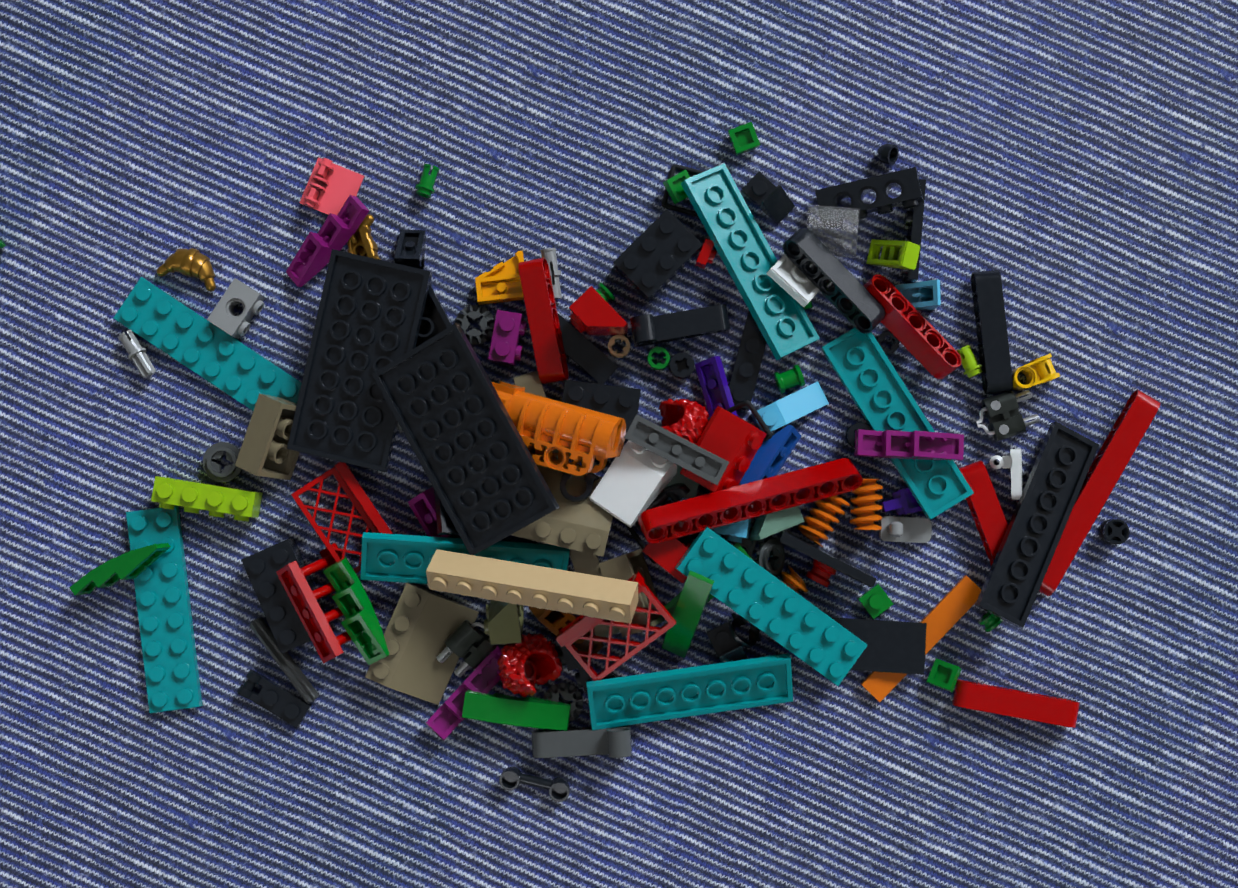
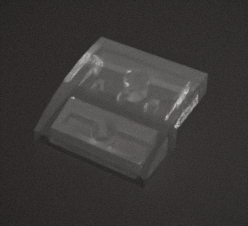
M809 205L807 229L834 256L856 258L860 209Z

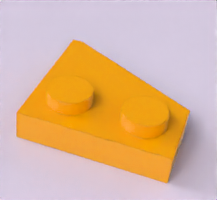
M523 250L516 252L515 256L506 262H500L495 265L491 271L484 272L475 278L478 305L524 300L518 269L519 263L524 262Z

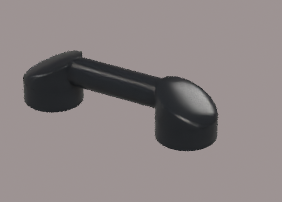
M684 483L667 486L646 510L659 507L669 498L673 502L681 501L690 492V489ZM637 520L635 522V525L640 531H642Z
M517 767L506 768L501 773L499 779L501 787L505 790H514L519 786V783L549 790L550 797L556 802L565 801L570 793L569 784L563 778L556 777L553 780L523 774Z

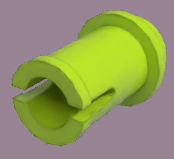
M970 345L957 350L965 370L964 375H967L970 379L983 372L981 369L982 364H978Z

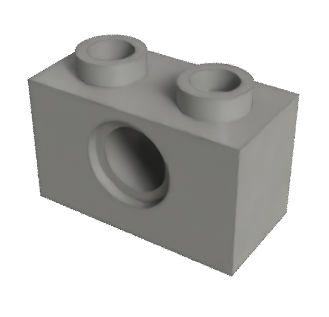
M234 278L207 320L232 337L239 339L240 336H244L251 326L249 322L253 316L258 315L265 305L263 301L266 297ZM242 304L244 307L242 314L235 316V306Z

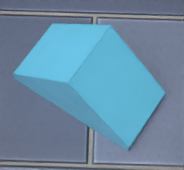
M938 279L895 285L896 289L917 310H934L941 305L940 280Z

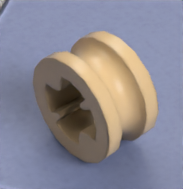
M623 335L613 336L608 342L609 353L615 358L627 356L630 351L628 338ZM616 340H621V343L624 341L626 344L623 347L622 353H617V350L614 352L612 349L615 346Z

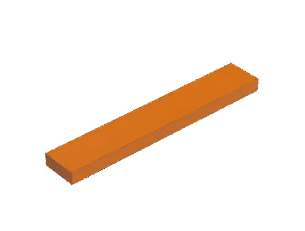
M964 575L919 622L927 623L925 655L976 603L981 589L967 575ZM872 671L863 680L861 685L878 702H881L907 674Z

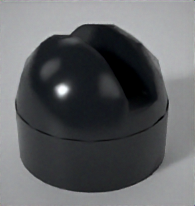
M881 145L877 150L879 154L877 157L882 163L893 165L897 161L899 154L897 145Z

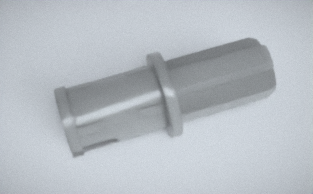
M127 330L128 335L124 332L120 334L118 339L129 354L127 358L133 361L141 376L149 378L154 375L156 369L146 355V348H142L134 332Z

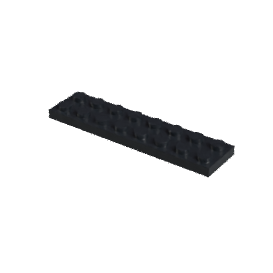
M1058 422L1051 423L975 606L1018 628H1024L1099 444Z

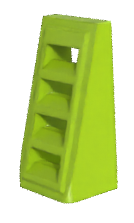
M872 239L866 264L915 270L920 246L909 241ZM881 246H882L883 248H882V252H881V257H880V259H879V254H880V250H881Z

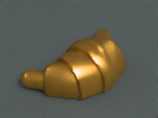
M371 214L365 217L356 232L348 240L347 251L348 253L381 260L378 256L377 244L371 235L370 226L374 222V217Z
M194 248L177 249L156 271L160 277L165 276L169 272H180L185 276L199 278L205 283L206 289L210 292L216 289L215 274L210 258Z

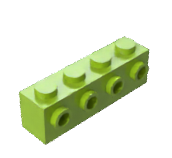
M155 476L151 501L158 502L159 508L174 510L175 505L183 506L184 512L199 514L200 509L208 510L209 516L224 518L226 513L234 515V520L249 522V517H259L263 493Z

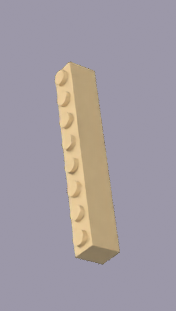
M436 549L426 570L430 590L631 624L639 601L638 582Z

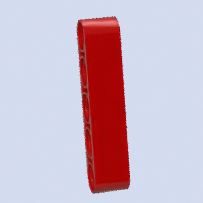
M543 257L520 262L518 269L539 379L542 384L567 380L569 372L547 260Z
M876 274L864 285L865 289L885 309L886 316L881 323L932 376L937 379H944L961 365L962 360L959 353L886 277Z
M980 460L961 467L959 470L974 494L966 498V501L992 566L1008 524L987 468L983 461Z
M958 679L955 685L952 705L1076 728L1080 702Z

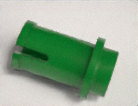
M424 164L419 184L415 185L417 189L416 194L426 198H430L431 194H434L435 190L433 187L439 172V168L433 166L431 175H428L431 167L430 164Z

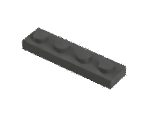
M637 414L624 436L629 441L715 485H718L729 464L725 459Z

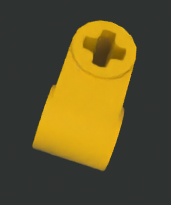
M1051 353L1013 369V390H1024L1060 377V374L1056 373L1050 359L1052 357ZM1019 372L1026 376L1025 384H1021L1018 381L1017 376Z

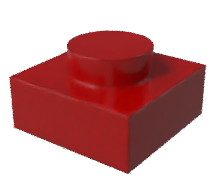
M705 239L697 258L696 266L705 269L707 263L712 265L717 250L713 249L714 243L712 240Z

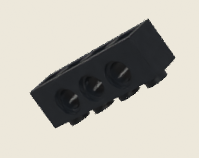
M916 167L815 190L820 219L824 223L828 222L829 226L841 224L845 218L853 217V220L864 219L868 217V213L878 211V214L890 213L894 207L903 206V209L918 206V202L924 201L919 173ZM892 187H901L902 191L899 197L890 198L888 196L889 190ZM868 192L876 193V199L871 204H865L863 200ZM843 198H850V207L845 210L839 209V202Z

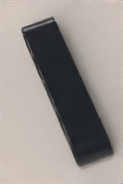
M801 228L784 242L783 250L786 256L859 332L868 334L884 320L886 313L882 305L810 230Z
M999 270L972 272L971 289L979 360L983 371L981 373L983 390L985 394L1009 392L1013 389V378L1001 275Z

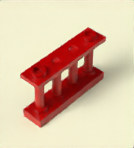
M336 543L331 544L332 547L338 548ZM327 548L319 552L322 558L300 568L297 561H294L276 572L323 664L344 653L341 645L352 640L347 632L335 636L329 625L330 622L343 616L339 607L323 613L317 602L318 599L336 591L332 584L328 583L312 591L305 577L336 563ZM336 551V553L338 554V556H339L340 559H341V557H342V552H337V551Z

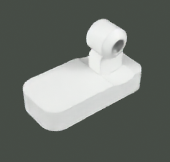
M1010 449V456L1001 457L995 455L991 457L989 463L993 469L1011 468L1012 500H1019L1023 492L1022 449ZM996 459L1000 461L999 465L994 464Z

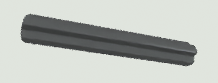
M259 617L251 622L250 628L305 702L309 704L317 699L319 696L318 692L289 653L284 652L281 654L273 633L263 618Z

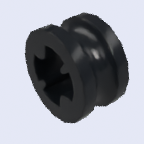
M884 332L876 338L886 355L894 353L899 347V340L891 332ZM885 337H889L888 340H893V345L889 348L890 350H885L886 346H881V342L885 340Z

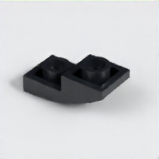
M564 645L561 647L562 651L558 652L562 666H567L568 671L578 668L579 672L575 673L578 688L583 687L585 693H587L586 682L592 681V678Z

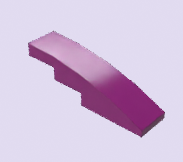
M349 195L338 215L331 213L328 215L318 234L309 232L286 270V273L297 287H302L329 263L332 249L340 251L365 219L369 210L358 197Z
M861 429L855 431V456L921 460H963L964 434Z
M496 646L497 648L481 662L425 723L443 741L464 719L462 712L465 692L470 690L488 694L499 682L500 670L498 669L499 665L497 662L500 655H502L500 647Z

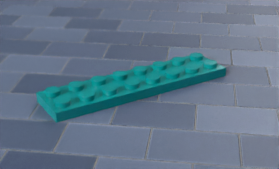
M725 163L685 179L681 185L710 239L713 241L718 254L776 361L820 339L804 308L766 274L777 263V259Z
M143 277L139 279L113 318L252 411H254L259 393L279 397L294 403L298 402L302 382Z
M853 328L821 348L872 430L935 432L872 332L864 334ZM890 458L928 520L933 519L974 494L953 460Z
M175 506L174 510L154 508L126 512L130 551L153 544L168 543L171 546L134 579L149 713L203 706L179 506Z
M707 526L699 533L675 566L678 571L687 577L691 570L714 580L710 592L711 595L837 686L840 685L868 646Z
M363 532L360 580L428 584L426 570L436 549L469 554L461 538ZM499 541L475 554V556L567 571L570 549L550 544Z
M789 653L586 682L592 730L793 702L792 667Z

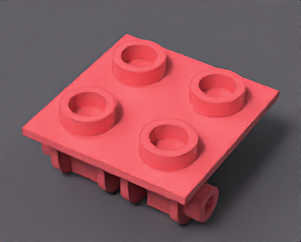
M318 157L299 203L327 215L330 213L338 215L349 195L357 196L365 176L336 165L327 158L323 157L321 159Z

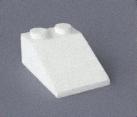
M628 440L623 446L620 456L615 457L589 499L631 528L638 520L639 515L650 506L677 474V465Z

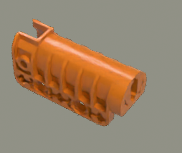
M502 381L499 383L491 382L537 465L582 476L602 471L607 464L608 458L620 456L625 441L624 436L626 435V422L624 418L525 392L524 387ZM596 458V460L600 461V464L595 465L593 468L594 460Z

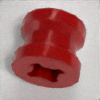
M814 559L811 571H808L805 576L828 588L830 585L829 579L837 570Z

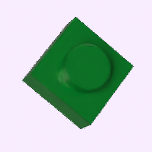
M752 122L728 130L736 156L760 147V142Z
M687 170L663 182L675 205L688 198L681 185L685 179L690 178Z
M878 583L857 598L872 619H875L894 605Z
M936 658L926 682L953 692L962 669L959 666Z

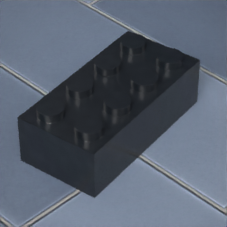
M287 539L241 559L281 654L310 642L311 639L276 574L278 570L294 561H297L300 568L306 566L295 539ZM311 576L305 577L311 590H315L316 588ZM318 599L317 602L323 613H326L321 599ZM330 622L329 625H330L332 631H334V629H333V627H332V625H331V622Z

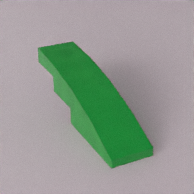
M162 543L131 550L108 560L88 572L69 588L75 596L90 594L96 587L113 586L120 579H135L171 546L168 543Z
M344 558L327 567L323 572L337 592L332 598L345 616L341 624L368 665L387 657L389 651L382 628L373 606L347 558Z
M690 570L672 616L676 620V625L667 631L662 649L685 658L708 601L714 580Z
M468 690L465 692L462 717L513 726L568 730L571 704L529 696L515 697L500 693L491 695Z

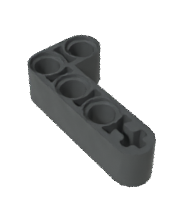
M630 725L592 730L590 726L568 728V730L540 729L531 731L533 758L609 754V757L622 758L632 755Z

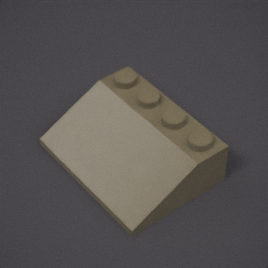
M537 465L560 508L511 535L604 557L613 516L590 501V496L581 502L567 500L560 491V481L563 473ZM573 475L566 482V490L570 495L580 496L585 492L586 483L583 475ZM599 477L598 480L594 481L591 494L601 481L602 477Z
M406 583L384 633L389 655L371 664L365 678L396 691L439 705L460 657L452 653L443 663H440L436 657L447 647L444 641L465 620L472 624L475 623L479 611L415 583Z

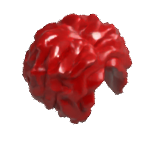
M670 398L668 401H662L659 406L660 415L663 417L662 428L696 445L709 422V413L706 411V407H703L696 401L687 399H676L673 401Z
M523 634L522 643L506 644L501 649L502 655H500L497 662L503 688H508L514 695L519 693L523 697L527 695L533 696L536 693L535 684L544 685L549 680L554 681L561 675L563 669L562 663L559 662L560 659L558 658L555 645L544 638L542 634Z

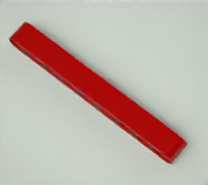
M1136 390L1130 396L1088 470L1039 589V592L1048 597L1058 587L1160 407V402L1145 393Z
M841 458L648 509L639 515L638 523L646 540L649 543L657 544L702 532L706 526L713 529L851 492L860 487L863 479L850 459Z

